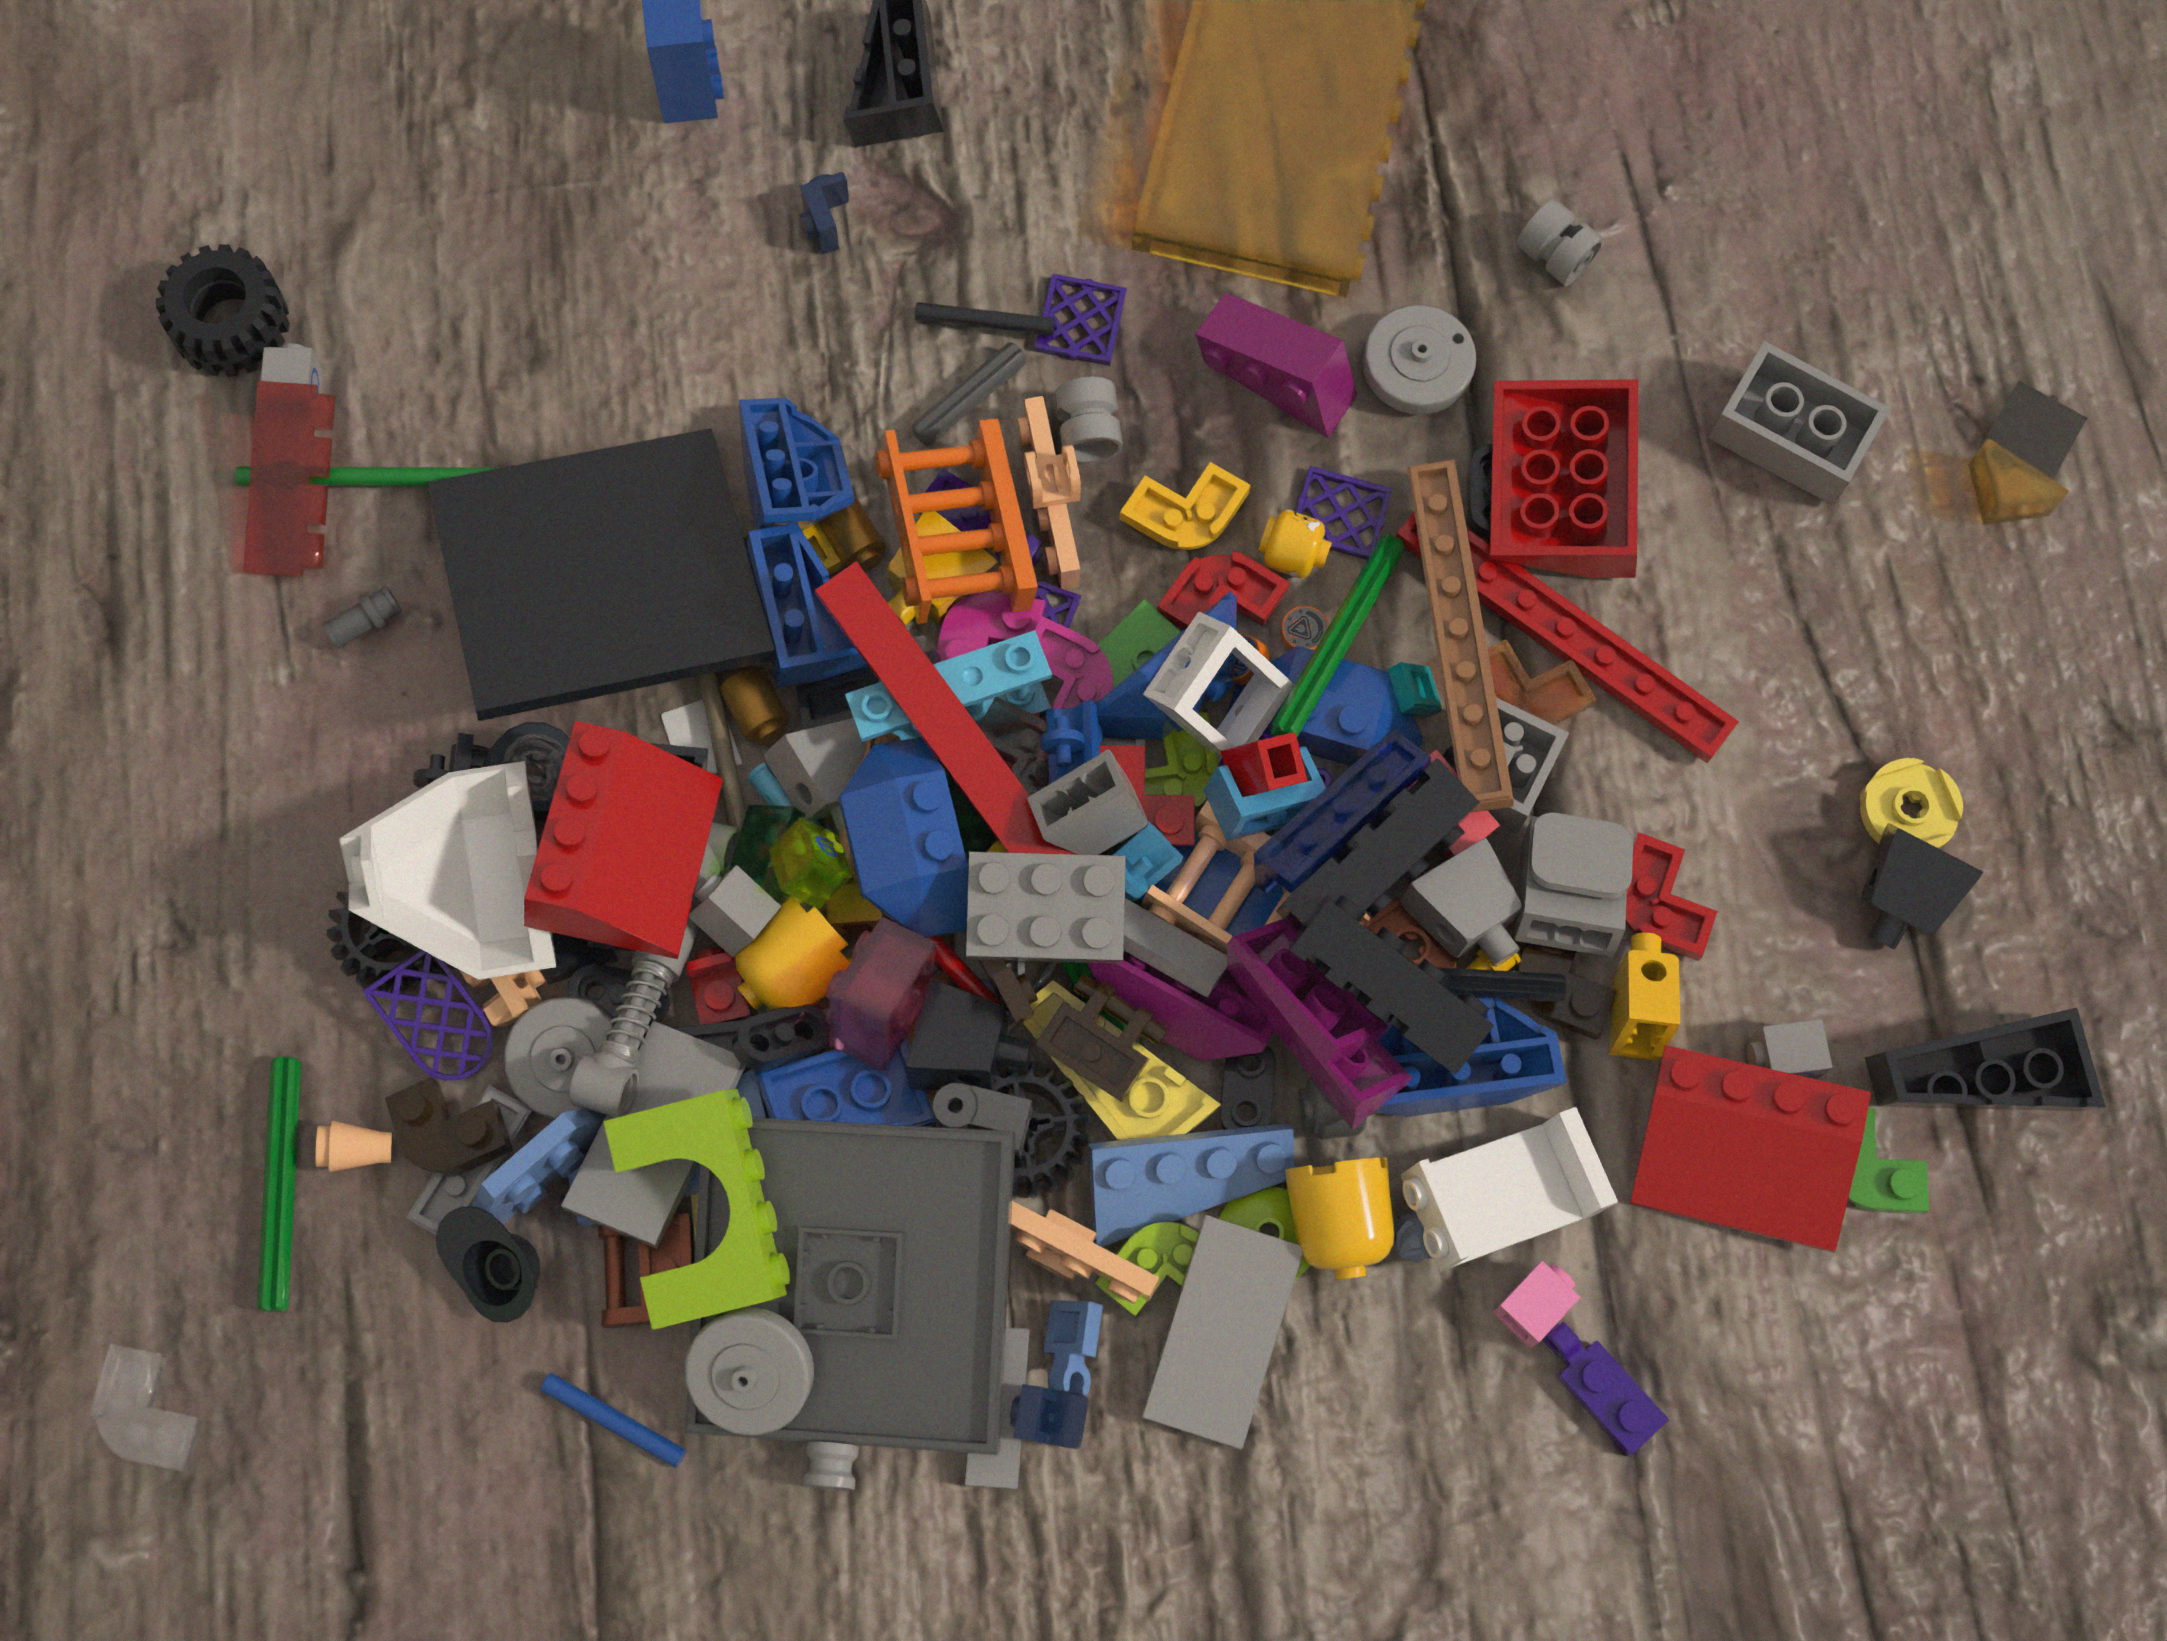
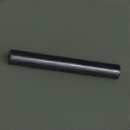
M917 302L915 307V321L1052 337L1055 330V318L922 302Z

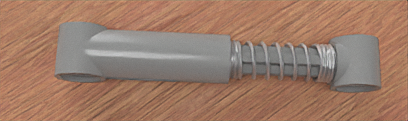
M712 822L695 892L714 872L722 878L734 867L741 845V832L739 828ZM695 895L693 897L690 912L700 902V900ZM689 917L678 959L635 950L631 960V964L634 967L631 976L634 981L626 984L628 993L621 996L623 1005L616 1008L618 1017L610 1021L612 1030L605 1033L607 1041L601 1043L598 1053L593 1054V1056H584L575 1069L570 1086V1102L572 1105L616 1118L625 1116L630 1112L639 1087V1071L635 1068L639 1056H641L638 1047L639 1045L646 1044L643 1036L644 1033L651 1031L648 1024L650 1020L656 1019V1015L653 1012L655 1008L662 1007L659 998L660 996L667 995L665 989L670 987L671 983L679 980L700 931V927Z

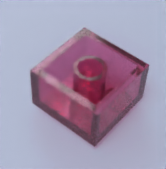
M884 917L880 918L872 932L864 931L853 949L852 962L846 971L839 969L834 974L826 991V997L830 999V1009L826 1017V1023L830 1024V1046L884 1072L920 1015L929 980H934L936 943Z

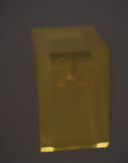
M1989 438L1968 464L1983 525L2048 517L2069 492V490Z

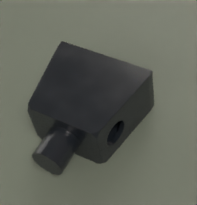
M1887 823L1862 891V899L1882 910L1868 936L1894 950L1897 948L1909 924L1932 936L1980 879L1983 871Z
M929 980L906 1062L909 1088L939 1091L945 1085L962 1083L992 1090L999 1065L1027 1071L1032 1054L1033 1040L1007 1035V1008L1002 1004L938 981Z

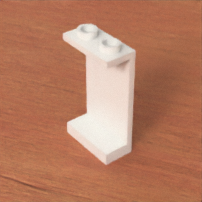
M1576 1107L1560 1112L1536 1127L1432 1163L1429 1162L1428 1158L1419 1161L1400 1175L1403 1180L1404 1198L1408 1206L1416 1211L1419 1220L1424 1226L1423 1241L1429 1255L1436 1259L1440 1271L1595 1216L1618 1202Z

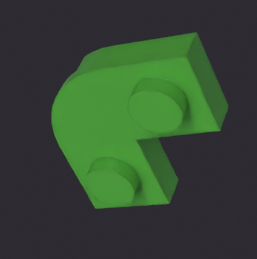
M1868 1108L1862 1145L1848 1201L1854 1204V1208L1868 1212L1924 1215L1929 1212L1927 1161L1877 1159L1875 1109Z

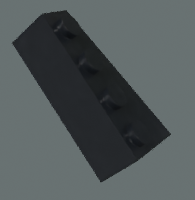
M1436 758L1409 790L1404 788L1379 813L1378 818L1373 823L1369 822L1342 847V851L1337 856L1333 855L1281 904L1276 912L1282 919L1287 918L1299 931L1326 895L1336 902L1342 894L1366 912L1371 919L1374 918L1394 899L1387 892L1400 879L1408 886L1429 867V864L1423 859L1437 846L1444 853L1465 833L1459 825L1480 802Z
M1341 894L1336 902L1326 895L1289 942L1290 951L1303 961L1309 959L1327 979L1339 988L1352 992L1357 996L1356 999L1368 1010L1386 1023H1392L1404 1037L1456 1075L1494 1027L1492 1022L1484 1017L1490 1008L1466 989L1458 997L1443 984L1449 976L1427 959L1423 958L1419 965L1410 960L1402 953L1407 944L1384 926H1382L1378 933H1375L1362 923L1361 919L1365 916L1366 912Z
M2077 1008L1865 1057L1878 1107L2085 1111L2106 1107Z

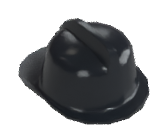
M462 1206L448 1212L439 1223L435 1238L438 1255L447 1271L464 1291L470 1303L480 1315L493 1322L508 1323L522 1317L531 1306L541 1273L540 1259L536 1249L527 1239L517 1234L509 1233L506 1227L493 1214L483 1209Z

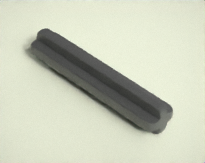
M1007 343L912 424V432L915 437L925 446L934 443L1025 365L1026 356L1015 343Z

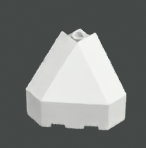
M525 761L448 772L339 838L349 882V911L477 980L556 967L552 932L524 927V897L538 852L535 817Z

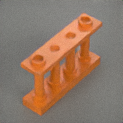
M998 418L979 420L975 440H970L969 445L902 453L899 452L895 430H885L882 450L875 451V466L878 478L886 479L907 575V577L902 579L904 602L906 607H914L917 624L927 623L932 599L1000 591L1002 595L1009 596L1012 612L1031 610L1038 585ZM970 464L973 469L979 468L982 481L979 482L978 487L908 494L904 472ZM981 506L982 510H989L992 523H989L988 529L920 537L917 535L913 516L914 513ZM990 548L993 553L999 552L1002 566L998 567V571L927 580L922 556Z

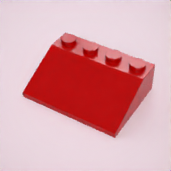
M1639 379L1494 381L1490 559L1586 578L1636 577Z
M575 721L524 897V927L678 959L723 778L627 732Z
M1665 1045L1659 1060L1630 1204L1835 1253L1862 1145L1871 1092Z

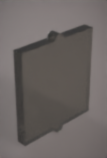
M2018 381L1984 439L1981 448L2009 462L2011 469L2017 470L2020 468L2043 482L2050 484L2086 422L2087 417L2058 402L2057 396H2047Z

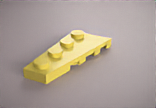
M1052 980L1036 993L1038 1001L1030 1004L1034 1010V1017L1024 1021L1023 1024L1035 1039L1038 1040L1063 1002L1078 1012H1081L1086 1004ZM1101 1015L1095 1022L1117 1038L1122 1034L1120 1029ZM1138 1042L1133 1048L1150 1060L1122 1102L1049 1055L1066 1077L1073 1082L1074 1087L1084 1096L1087 1103L1117 1140L1186 1134L1222 1106Z

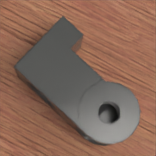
M951 1083L943 1086L933 1099V1112L939 1127L1016 1131L1014 1158H1021L1033 1112L1032 1100L962 1083Z

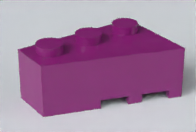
M1225 292L1195 333L1202 353V359L1210 368L1224 373L1327 438L1358 396L1342 339Z

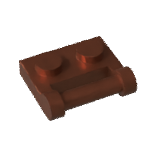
M689 1213L674 1214L658 1249L638 1241L640 1277L694 1263L692 1223ZM597 1224L598 1239L603 1240L606 1309L601 1311L602 1328H622L632 1325L651 1324L641 1280V1306L627 1307L624 1239L628 1238V1236Z

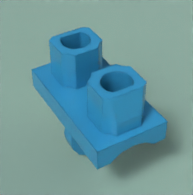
M1149 821L1146 827L1134 833L1108 855L1126 856L1125 898L1133 903L1146 893L1152 885H1155L1179 865L1183 859V856L1174 848L1171 842Z

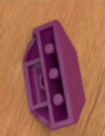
M1123 951V961L1121 964L1087 963L1098 983L1106 981L1117 989L1116 995L1138 1009L1144 1006L1155 1014L1153 1019L1169 1029L1163 1041L1200 1061L1261 1053L1275 1032L1228 970H1226L1207 998Z

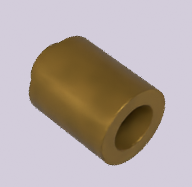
M854 496V504L818 522L844 569L857 561L863 571L866 572L874 568L882 560L881 554L885 550L886 544L856 496Z
M755 666L744 669L724 681L720 686V692L747 742L758 741L759 745H766L784 735V727L788 724L790 718L762 667Z

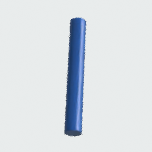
M549 1373L540 1388V1391L674 1468L679 1466L687 1450L553 1373Z

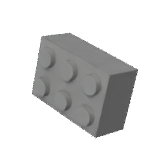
M1763 341L1708 439L1833 506L1853 477L1891 408L1772 344Z
M969 852L967 960L1121 964L1123 961L1126 856Z

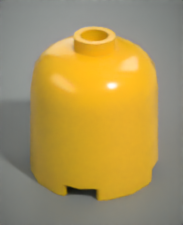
M800 888L795 890L780 904L781 908L755 939L735 955L736 968L744 980L737 988L756 1010L764 1004L772 1011L806 1004L814 1006L865 964L857 954L849 960L841 951L849 944L829 924L824 915L815 906L808 912L801 906L808 897Z
M1387 1157L1334 1162V1165L1312 1167V1165L1285 1169L1297 1245H1300L1302 1248L1303 1259L1309 1265L1323 1270L1334 1269L1336 1280L1367 1276L1365 1266L1381 1262L1389 1255L1394 1245L1395 1231Z

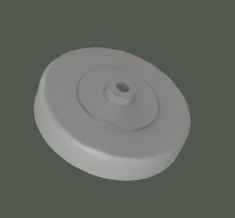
M1428 305L1402 306L1383 315L1371 328L1363 350V373L1373 393L1388 406L1410 414L1436 413L1456 403L1468 389L1476 367V349L1466 327L1450 313Z
M572 996L548 999L524 1012L510 1030L504 1048L505 1074L516 1097L531 1111L550 1119H556L563 1112L583 1109L572 1105L570 1102L571 1081L581 1059L586 1055L593 1056V1054L598 1053L601 1043L607 1041L605 1033L612 1030L610 1021L614 1016L593 1001Z
M742 1307L716 1315L701 1328L687 1351L684 1364V1378L692 1402L707 1420L717 1427L734 1434L759 1436L783 1428L798 1415L813 1386L814 1363L806 1340L788 1320L766 1309Z

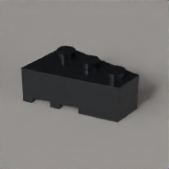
M873 0L863 38L864 51L860 67L856 68L853 78L855 87L850 107H846L843 118L855 148L944 132L931 15L926 0Z

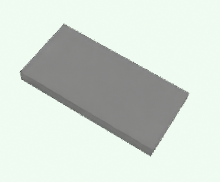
M653 1021L650 1026L651 1031L647 1032L644 1038L646 1044L641 1045L638 1050L641 1056H639L635 1068L639 1071V1087L634 1104L627 1115L721 1090L735 1089L745 1066L729 1050ZM606 1115L603 1121L616 1117ZM602 1122L561 1207L565 1211L658 1249L699 1163L688 1159H674L631 1171L615 1173L604 1122Z
M1204 1214L1141 1416L1143 1418L1243 1449L1303 1255L1300 1245Z

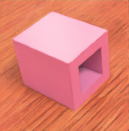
M1541 1261L1520 1281L1492 1313L1529 1348H1532L1550 1332L1581 1297L1573 1290L1575 1283L1564 1270L1554 1264L1548 1267Z

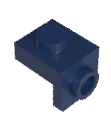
M843 172L833 175H819L810 180L809 183L800 185L804 212L799 214L801 225L808 241L816 239L822 255L839 249L837 227L830 209L849 202L848 184Z
M1022 1384L1021 1395L1015 1396L1010 1411V1424L1012 1427H1015L1013 1438L1079 1449L1082 1444L1089 1403L1088 1398L1082 1395Z

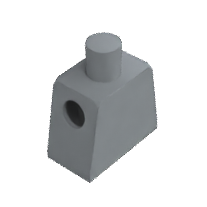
M853 718L785 734L763 754L801 819L810 822L832 816L840 835L844 821L838 798L851 780L854 770L860 766L867 741H861Z
M1109 749L1027 798L1043 839L1078 855H1099L1114 845L1120 846L1134 833L1146 827L1148 823L1133 785Z
M1486 838L1411 882L1399 901L1402 907L1456 958L1480 945L1494 966L1497 967L1509 960L1520 950L1505 928L1514 921L1522 910L1521 901Z

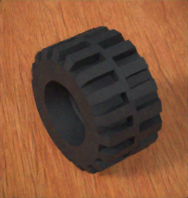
M219 244L218 250L212 251L209 245L199 247L200 253L195 256H191L189 252L180 257L183 262L177 267L172 264L166 270L169 280H160L157 290L162 297L156 298V309L160 314L158 318L183 359H187L192 367L197 370L203 367L207 374L218 376L220 370H224L227 377L238 376V370L243 368L246 369L247 373L257 370L255 364L263 360L264 347L280 348L285 342L281 333L288 332L290 325L286 317L289 314L288 306L270 270H267L260 258L257 256L252 258L249 251L241 247L234 253L230 245ZM228 299L244 300L241 309L228 320L218 323L202 322L209 309L217 303Z

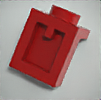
M712 948L697 953L695 960L685 963L700 1025L740 1021L751 1017L748 1001L737 988L743 983V979L736 968L735 956L731 957L723 948Z

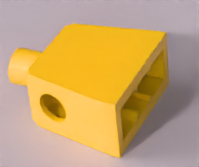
M936 511L923 512L915 524L918 537L961 532ZM900 547L887 568L889 585L897 592L888 604L906 627L915 617L913 606L906 607L904 602L902 579L907 577ZM984 549L922 556L927 580L998 571V560ZM971 594L932 599L928 617L936 624H942L949 610L961 599Z
M1638 933L1631 937V950L1626 952L1613 979L1612 989L1616 990L1611 1004L1608 1055L1659 1061L1665 1045L1669 1044L1680 1026L1679 959L1674 954L1661 953L1660 936L1653 933Z

